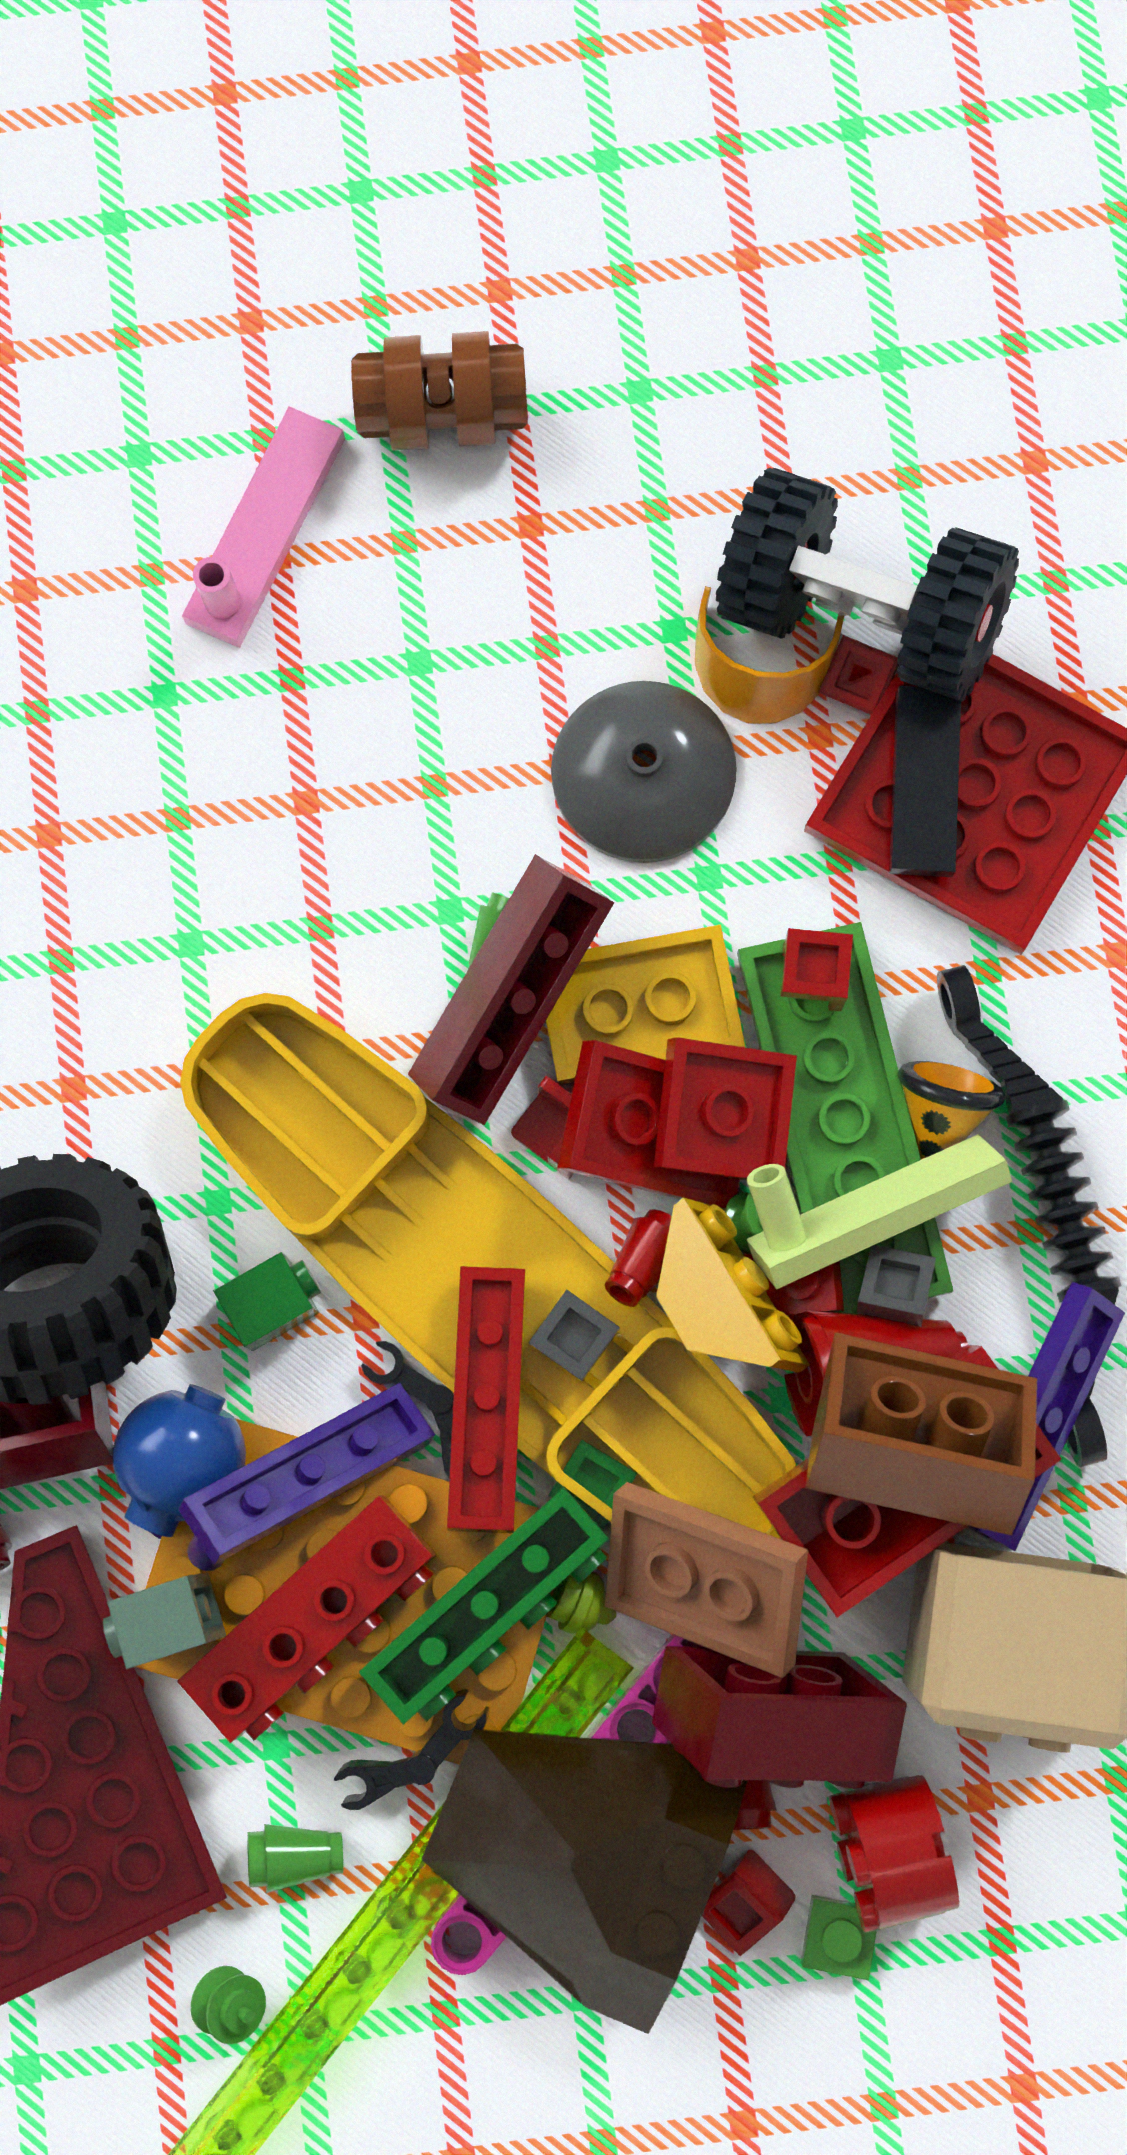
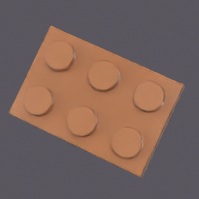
M626 1482L613 1494L605 1607L784 1678L796 1662L808 1549Z

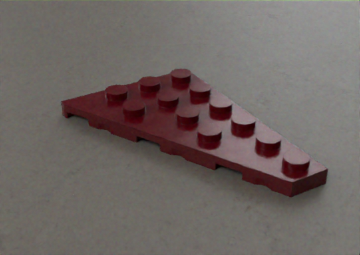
M77 1525L14 1551L0 1700V2006L227 1898L134 1667L126 1669L123 1656L114 1658L108 1647L103 1619L111 1616L107 1598Z

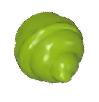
M594 1571L579 1584L568 1575L554 1588L552 1597L557 1601V1604L546 1614L548 1618L558 1622L559 1630L569 1634H575L579 1631H590L597 1624H609L617 1617L615 1610L605 1607L606 1591L604 1582L599 1574Z

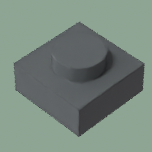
M879 1245L871 1246L858 1299L857 1313L922 1327L936 1258Z
M566 1289L531 1338L529 1344L583 1382L616 1336L620 1327Z

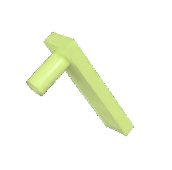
M977 1134L800 1215L785 1168L779 1164H768L756 1168L747 1177V1183L763 1232L746 1240L755 1263L774 1287L779 1289L1012 1182L1007 1160Z

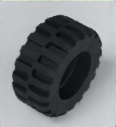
M53 1153L52 1159L39 1160L36 1155L17 1158L18 1164L3 1169L0 1166L1 1402L16 1404L18 1398H27L28 1402L32 1405L52 1404V1397L68 1394L72 1400L89 1394L88 1387L101 1381L106 1386L124 1375V1367L128 1363L133 1362L138 1365L153 1348L151 1338L159 1340L171 1319L170 1311L176 1303L177 1287L174 1280L175 1272L161 1219L155 1202L148 1191L139 1187L138 1181L118 1168L112 1171L111 1166L103 1161L87 1157L84 1162H79L72 1154ZM64 1263L84 1264L75 1273L53 1285L30 1291H3L15 1280L36 1269Z

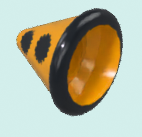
M912 1061L903 1064L898 1071V1078L903 1085L921 1160L966 1140L994 1109L1003 1105L1005 1100L1002 1088L994 1081L958 1066L933 1061Z

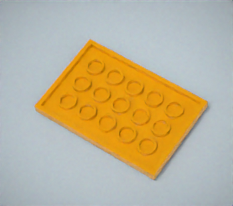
M236 1419L241 1428L246 1446L245 1466L298 1438L291 1434ZM393 1465L228 1557L219 1568L212 1571L198 1569L189 1560L187 1549L194 1533L186 1521L179 1522L173 1537H161L145 1589L184 1576L209 1573L227 1635L379 1495L385 1496L437 1554L426 1565L434 1575L405 1602L397 1593L377 1610L378 1614L384 1619V1622L357 1647L354 1648L346 1639L331 1652L327 1658L335 1667L306 1694H303L295 1686L276 1704L283 1712L417 1752L424 1747L443 1724V1711L446 1705L427 1722L417 1712L403 1725L361 1676L359 1671L512 1533L448 1531L449 1481ZM515 1501L514 1532L540 1508ZM546 1614L529 1630L518 1621L499 1639L507 1649L478 1676L468 1666L448 1684L455 1693L468 1689L466 1698L454 1711L459 1721L465 1724L474 1723L478 1720L480 1713L488 1706L489 1717L483 1729L514 1731L547 1617ZM223 1638L135 1667L179 1680ZM461 1739L445 1758V1761L460 1765L470 1739Z

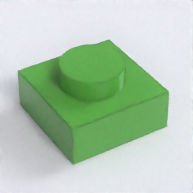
M811 1895L800 1960L801 1966L869 1980L877 1930L868 1933L863 1932L855 1903Z

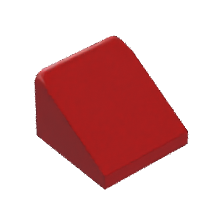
M750 1849L714 1883L702 1917L741 1957L784 1920L796 1899V1895L754 1850Z

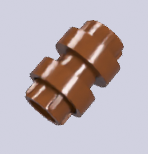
M489 331L452 333V352L424 354L422 335L384 337L383 351L357 353L351 360L352 397L357 433L364 439L390 437L392 451L429 449V430L457 428L459 447L496 445V431L523 429L528 424L524 348L518 343L490 345ZM449 379H451L454 383V398L452 394V385ZM428 395L432 404L428 402Z

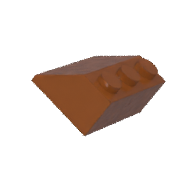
M835 1332L811 1437L806 1488L1012 1536L1035 1481L1037 1378Z

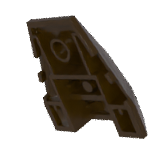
M474 1729L422 1860L584 2007L649 2034L683 1966L729 1847L748 1780H743L742 1784L738 1787H721L705 1781L701 1777V1773L682 1754L676 1752L673 1745L668 1742L651 1743L612 1738L595 1739L567 1737L556 1734Z

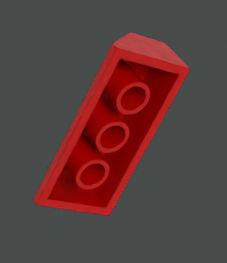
M968 1345L950 1358L998 1369L983 1346ZM1037 1423L1035 1478L1062 1460ZM809 1457L752 1497L781 1540L808 1549L806 1575L836 1618L968 1526L807 1489L806 1479Z

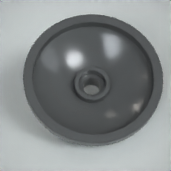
M656 681L621 683L608 687L588 698L570 715L563 725L554 746L551 764L552 787L555 800L563 818L575 834L586 844L607 856L638 863L669 860L691 851L705 841L719 826L730 807L737 772L732 741L724 724L715 712L690 692ZM645 750L653 753L656 761L649 767H640L633 761V756L637 752Z

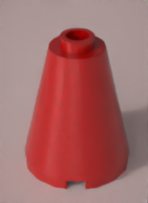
M803 1311L789 1314L788 1317L795 1324L802 1337V1343L798 1346L810 1364L801 1372L784 1374L786 1390L793 1414L806 1437L812 1436L835 1332L946 1358H951L967 1347V1339L961 1331H956L947 1320L923 1319L922 1327L862 1314Z

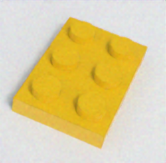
M721 924L587 949L546 1019L557 1083L562 1085L575 1081L582 1041L597 1040L664 1060L666 1059L667 1041L675 1037L745 1047Z

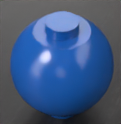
M189 1384L186 1393L169 1390L155 1394L139 1403L127 1415L117 1432L112 1456L117 1483L132 1498L124 1515L125 1519L149 1532L165 1537H173L179 1522L185 1521L178 1510L184 1498L245 1466L246 1446L244 1437L234 1416L222 1409L226 1401L224 1397L206 1388Z

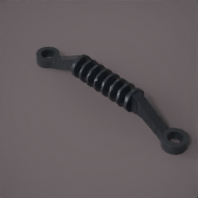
M961 965L938 971L936 976L938 996L945 1020L953 1035L965 1045V1048L1000 1083L1005 1094V1103L1009 1113L1006 1116L1008 1127L1029 1128L1030 1134L1016 1142L1014 1148L1016 1152H1036L1037 1159L1021 1168L1022 1176L1043 1177L1044 1179L1042 1185L1028 1193L1029 1200L1051 1203L1052 1208L1035 1218L1036 1224L1039 1226L1058 1227L1059 1233L1042 1243L1044 1250L1064 1251L1066 1258L1049 1268L1051 1275L1072 1276L1073 1282L1093 1288L1115 1304L1119 1287H1122L1120 1278L1116 1276H1098L1097 1272L1098 1268L1113 1259V1254L1110 1251H1091L1089 1245L1106 1234L1105 1227L1084 1226L1082 1219L1099 1209L1098 1203L1094 1201H1076L1075 1194L1091 1185L1090 1177L1069 1176L1068 1173L1070 1168L1084 1160L1083 1152H1067L1061 1149L1062 1144L1077 1135L1076 1128L1055 1127L1053 1122L1070 1110L1068 1101L1063 1100V1097L1052 1087L1049 1088L1047 1082L1038 1074L1035 1075V1071L1024 1061L1022 1062V1059L1013 1050L1008 1049V1045L998 1036H994V1032L984 1023H981L979 1000L972 976L967 967ZM1070 1285L1057 1293L1059 1303L1063 1302ZM1095 1380L1066 1441L1074 1462L1080 1468L1104 1462L1107 1459V1444L1104 1430L1097 1410L1090 1399Z

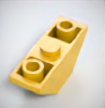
M683 1197L673 1206L656 1297L688 1351L794 1372L804 1370L810 1364L798 1346L802 1343L801 1334L792 1320L783 1312L777 1311L765 1292L769 1289V1282L760 1267L753 1260L744 1257L733 1239L737 1235V1230L730 1217L715 1204L708 1205Z

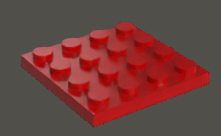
M992 653L989 662H986L984 665L983 674L979 682H975L972 693L961 702L956 872L953 877L889 874L896 691L898 686H915L901 681L896 673L805 824L804 832L1022 955L1127 775V728Z

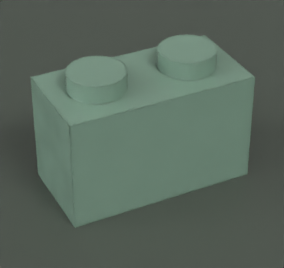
M209 1573L184 1576L107 1601L111 1616L103 1619L108 1647L114 1658L123 1656L126 1669L226 1636Z

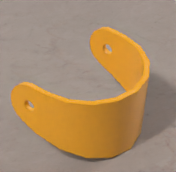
M705 586L696 628L694 663L704 693L723 713L747 724H776L801 713L820 694L818 692L838 647L844 615L838 614L833 638L825 654L809 666L785 673L757 671L734 662L715 646L706 629V614L711 587Z

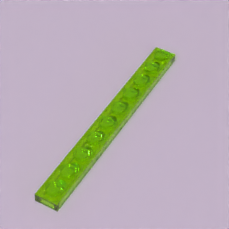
M582 1627L500 1731L581 1737L634 1667L617 1652ZM444 1803L168 2155H255L434 1926L442 1913L458 1895V1892L422 1860Z

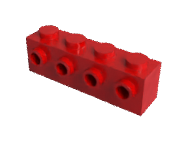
M379 1495L177 1682L230 1743L240 1738L245 1732L255 1741L284 1714L276 1703L291 1689L297 1686L303 1694H306L335 1667L327 1658L331 1652L346 1639L354 1648L357 1647L384 1622V1619L378 1614L377 1610L395 1593L405 1602L434 1575L426 1565L437 1554L385 1496Z

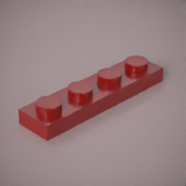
M460 1266L447 1517L448 1531L514 1532L525 1269Z

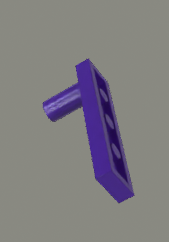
M1071 1282L1028 1375L1029 1377L1037 1378L1036 1423L1059 1456L1125 1315L1123 1310L1093 1288ZM1055 1465L1035 1478L1012 1536L972 1526L967 1527L1001 1546L1016 1551Z
M401 1383L388 1388L184 1498L178 1510L194 1533L187 1549L189 1560L195 1567L204 1571H212L219 1568L228 1557L427 1447L436 1434Z

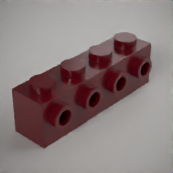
M537 854L533 856L408 1072L412 1080L432 1101L482 1125L486 1124L615 902L584 880Z

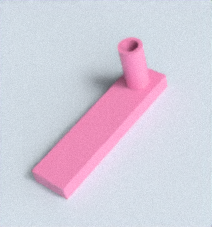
M288 406L212 557L203 558L193 569V581L196 588L182 614L186 625L233 646L241 647L345 441L343 429Z

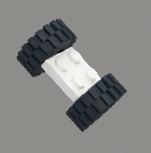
M774 467L773 469L767 468L764 470V475H759L753 482V493H746L742 501L743 510L740 516H735L731 526L734 530L731 540L725 543L722 555L726 557L724 564L719 567L717 580L721 582L716 590L715 600L719 602L717 607L718 615H721L722 619L783 639L786 633L791 634L795 629L796 620L801 621L806 613L807 601L811 602L813 598H816V605L845 616L851 615L853 607L861 609L863 614L874 618L872 622L874 625L902 635L900 643L903 644V647L898 653L897 664L900 665L897 675L901 681L961 702L964 701L965 697L972 693L975 682H979L983 674L984 665L986 662H989L992 656L994 642L996 638H999L1003 625L1001 624L1004 615L1009 610L1012 600L1009 599L1010 594L1015 588L1017 580L1015 573L1019 567V558H1017L1019 554L1018 548L964 529L951 528L948 530L947 536H943L939 541L937 553H932L927 563L925 577L921 576L918 585L826 555L830 553L833 542L830 539V535L836 528L837 516H834L838 508V499L834 498L836 494L835 489L829 485Z

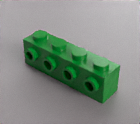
M563 1487L364 1666L359 1673L403 1725L417 1712L427 1722L457 1695L448 1684L469 1666L478 1676L507 1649L499 1639L518 1621L529 1630L557 1604V1601L550 1595V1592L568 1575L577 1584L581 1583L608 1558L599 1547L609 1537L566 1488Z

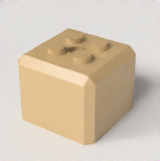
M944 1542L917 1561L902 1682L936 1724L960 1728L959 1735L965 1738L998 1743L1001 1742L1002 1734L1028 1738L1029 1746L1053 1752L1069 1753L1071 1744L1113 1750L1127 1739V1572L1116 1567Z

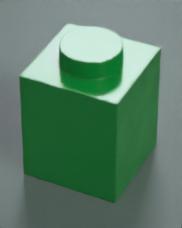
M282 1252L213 1290L243 1346L251 1351H255L320 1313L312 1298L322 1292L306 1263L302 1259L292 1264L290 1259Z

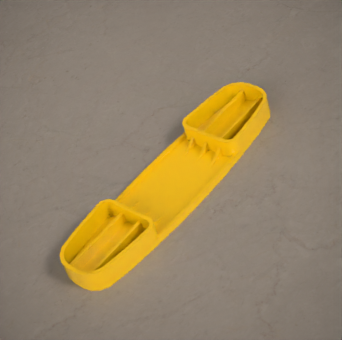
M261 993L241 998L222 1011L197 1037L184 1057L180 1078L185 1107L224 1159L281 1224L291 1232L359 1305L453 1393L460 1266L525 1269L518 1449L610 1522L612 1519V1509L563 1472L581 1439L636 1472L637 1475L632 1484L780 1539L752 1497L796 1467L795 1459L755 1407L707 1354L686 1349L668 1316L647 1295L640 1300L636 1307H629L615 1300L606 1291L604 1286L615 1263L562 1212L491 1149L425 1097L415 1083L344 1030L290 996ZM566 1289L620 1327L616 1336L583 1382L529 1344L531 1338Z

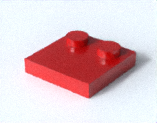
M679 1037L668 1039L653 1168L747 1180L748 1175L753 1170L764 1165L779 1164L785 1168L797 1055Z

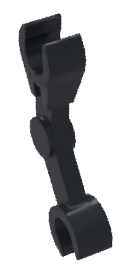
M387 1341L376 1342L378 1347L390 1352L394 1356V1368L386 1375H378L371 1368L362 1364L361 1367L364 1374L372 1382L380 1385H389L391 1383L396 1385L401 1383L406 1392L423 1402L428 1410L433 1413L440 1431L444 1472L450 1478L454 1400L452 1391L446 1386L437 1385L406 1365L402 1351L394 1344Z
M468 1689L457 1691V1695L446 1704L443 1711V1724L424 1747L415 1752L411 1757L392 1762L358 1759L344 1763L335 1775L334 1781L343 1780L348 1776L360 1777L366 1784V1792L346 1796L341 1807L351 1811L360 1810L394 1790V1788L413 1783L417 1785L430 1783L438 1767L460 1740L470 1739L474 1729H483L489 1717V1707H485L480 1713L478 1720L474 1723H462L457 1719L454 1711L466 1698Z

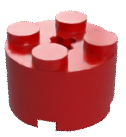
M923 1775L904 1776L893 1779V1782H880L859 1789L829 1795L830 1807L839 1836L845 1834L848 1836V1839L836 1841L844 1877L847 1882L854 1880L856 1886L862 1889L854 1892V1900L864 1933L933 1917L959 1908V1892L951 1855L945 1856L940 1833L945 1832L931 1789Z

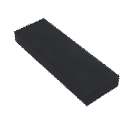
M898 686L896 691L889 874L953 877L956 872L961 701L917 686Z

